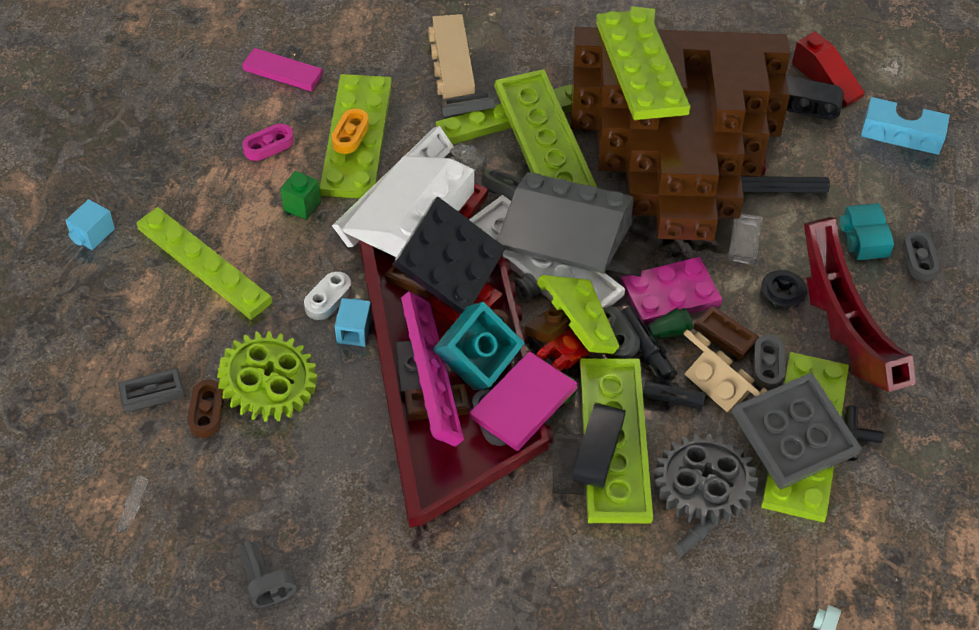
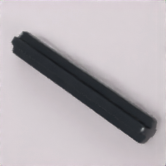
M741 176L743 192L827 193L830 188L828 177Z

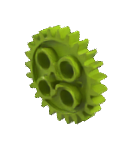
M270 331L267 332L266 338H262L259 332H255L253 340L244 335L242 343L234 340L232 349L226 348L224 357L220 358V368H218L217 378H220L218 388L224 389L223 399L231 398V408L238 405L241 406L240 415L251 411L252 420H255L258 414L263 415L264 422L268 421L269 415H274L278 422L282 413L291 418L293 409L301 412L303 404H309L311 395L315 391L317 374L314 372L316 364L310 363L311 354L302 355L304 346L300 345L295 348L293 346L294 338L284 342L282 333L276 339L272 338ZM248 382V383H252L253 385L250 386V385H246V384H244V383ZM273 391H280L283 394H276Z

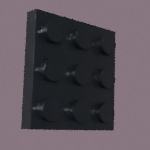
M437 196L427 208L392 265L461 315L468 306L474 304L506 247Z

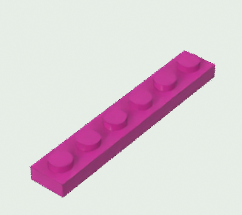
M408 291L401 297L414 352V360L418 369L419 383L425 400L424 404L429 417L430 431L437 440L456 447L464 438L445 362L432 350L439 342L431 304L429 301Z

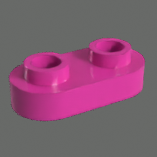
M275 124L247 136L242 142L245 157L249 160L259 161L290 148L294 143L293 130L286 124Z

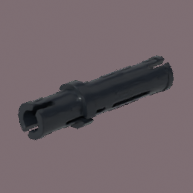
M633 306L621 310L640 338V350L642 351L645 363L653 368L661 383L672 381L677 375V371L668 360L664 347L656 342Z

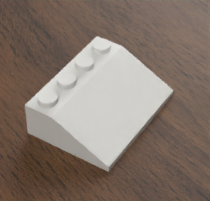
M403 156L342 228L343 232L397 257L433 199L438 196L457 211L462 208L474 193V169L450 158Z

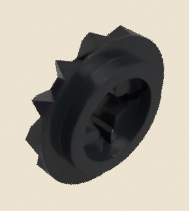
M777 270L768 273L763 278L760 293L764 294L765 302H772L774 308L784 306L787 311L791 306L798 308L800 303L805 301L807 286L804 280L797 274L786 270ZM779 288H781L782 290L789 289V292H788V294H786L785 292L779 293V292H778V289H779Z

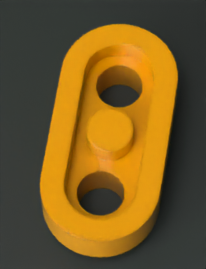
M350 109L344 112L331 135L332 147L336 152L349 154L357 150L369 128L368 114L365 111Z

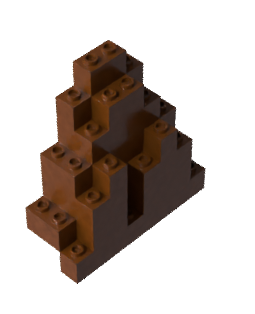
M575 27L570 128L597 130L598 171L625 172L626 193L633 196L632 215L656 216L657 239L714 241L718 218L740 219L744 199L741 176L761 177L769 136L781 137L790 96L786 73L791 52L787 34L657 30L690 104L689 115L634 120L598 27Z

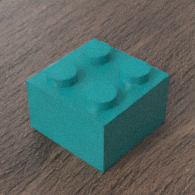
M484 302L468 306L432 350L476 391L490 388L525 342Z

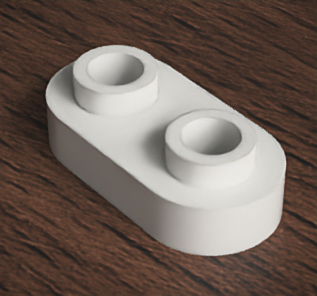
M343 272L327 274L305 297L304 306L308 317L314 320H324L330 317L340 306L341 298H347L351 294V280L349 276Z

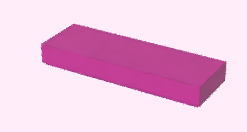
M254 48L242 63L244 71L311 92L323 76L322 68Z

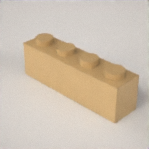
M463 15L433 16V27H428L429 42H434V44H431L432 60L437 59V62H434V75L440 78V80H436L437 94L442 95L443 99L474 94L475 83Z

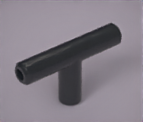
M855 405L846 407V425L857 442L858 440L875 443L883 442L884 433L882 431L858 428V407ZM858 455L848 459V461L857 460Z

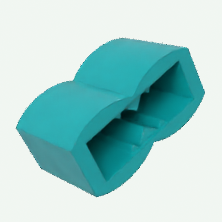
M874 203L846 206L844 215L840 216V227L842 231L846 232L847 247L849 252H853L855 259L866 260L890 257L894 242L890 228L886 224L881 205Z

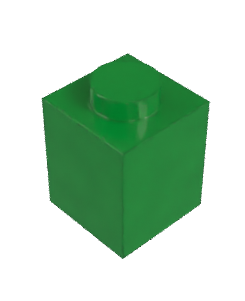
M296 170L280 188L283 210L307 220L321 203L319 180Z

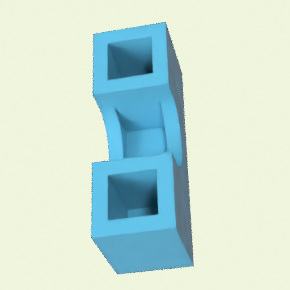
M871 97L860 137L937 155L940 154L947 134L949 114L923 109L918 120H905L897 114L896 102Z

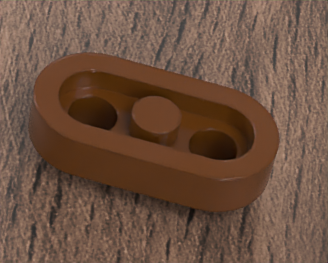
M214 380L201 381L195 385L192 391L187 422L190 432L199 438H207L214 435L220 427L224 404L222 397L223 389H219V383Z

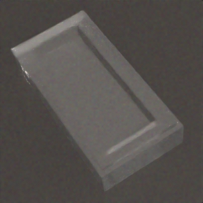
M741 213L740 219H734L728 260L756 265L763 217Z

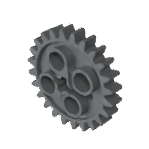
M694 434V439L691 442L683 436L681 445L674 441L671 442V450L663 449L662 458L657 459V467L654 473L655 490H659V500H667V510L676 507V517H680L684 513L688 514L689 523L695 517L700 518L702 525L706 523V519H711L716 526L718 525L719 517H722L729 523L732 513L735 516L741 517L742 509H749L751 500L755 499L758 478H756L757 468L751 467L752 457L744 458V448L735 451L734 441L727 445L723 444V436H720L717 441H712L710 434L706 435L705 440H701L698 434Z

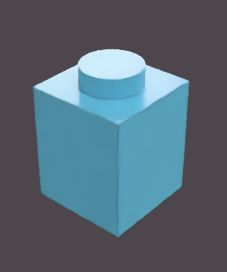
M89 199L65 220L70 239L79 246L84 245L91 250H94L115 229L110 211Z
M341 298L335 322L336 343L366 347L372 321L371 301L357 298Z

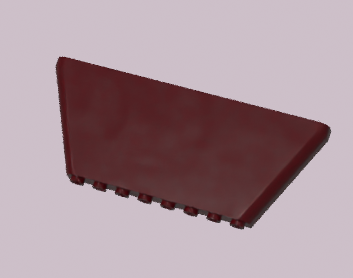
M359 240L409 528L419 527L547 451L548 444L553 443L552 430L550 425L545 426L544 423L519 451H516L508 444L503 446L490 444L485 439L479 424L470 418L473 397L480 390L474 391L446 363L450 385L465 384L469 414L458 415L464 440L455 447L433 437L430 431L429 419L408 421L405 397H401L396 342L411 341L401 297L408 290L388 283L384 276L394 266L392 264L396 257ZM502 254L486 283L503 294V301L495 309L502 310L508 315L510 329L525 344H528V337L524 335L525 327H520L519 321H522L520 304H515L513 299L516 298L514 281H509L508 278L511 274L509 260L504 259ZM433 314L440 341L451 326ZM525 344L492 386L486 389H493L529 352L526 351Z

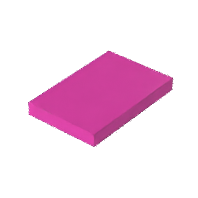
M529 351L470 411V418L510 447L519 451L577 389V382Z

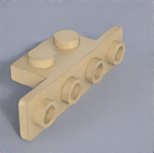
M688 330L684 332V335L703 351L702 355L684 375L702 391L706 392L727 413L731 415L733 406L741 403L749 393L756 397L767 392L765 388H762L760 392L751 384L755 380L743 369H740L738 373L729 365L733 361L721 350L716 354L710 350L708 346L711 342L700 332H697L695 335Z

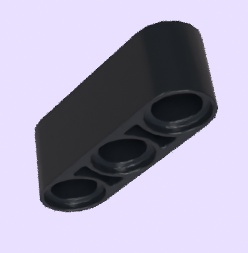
M786 75L790 93L786 111L827 120L839 117L844 92L840 87Z
M595 402L572 474L573 481L603 489L622 430L626 410Z

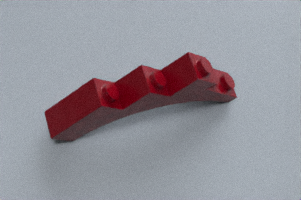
M827 217L804 223L811 276L806 277L810 305L827 311L831 339L848 346L852 375L887 392L915 385L913 355L899 348L885 335L865 307L853 283L840 244L836 218Z

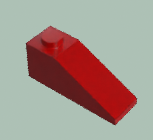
M816 31L797 41L792 60L793 66L812 81L840 87L844 92L842 104L845 107L864 96V90L833 44Z

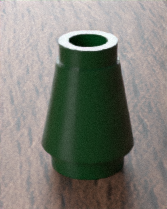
M676 307L647 324L655 340L682 336L686 330H693L692 320L686 308L679 309Z

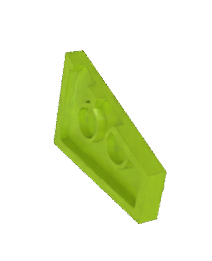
M549 275L540 276L536 283L541 290L547 289L554 298L551 302L557 310H563L571 320L569 323L570 328L587 350L594 353L614 354L620 346L591 281L588 279Z

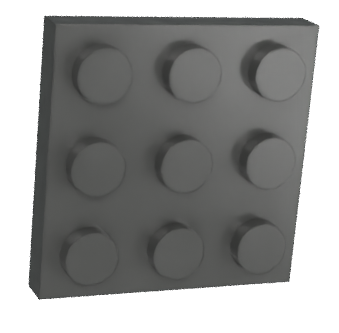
M812 372L733 406L731 410L779 490L858 455L862 450Z

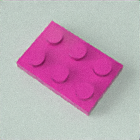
M700 257L621 276L620 284L625 288V295L646 326L676 307L679 309L686 308L689 314L708 310L711 306L715 308L720 307L722 304V297Z

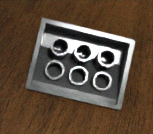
M527 172L516 188L496 241L506 247L505 250L604 274L632 224L633 196Z

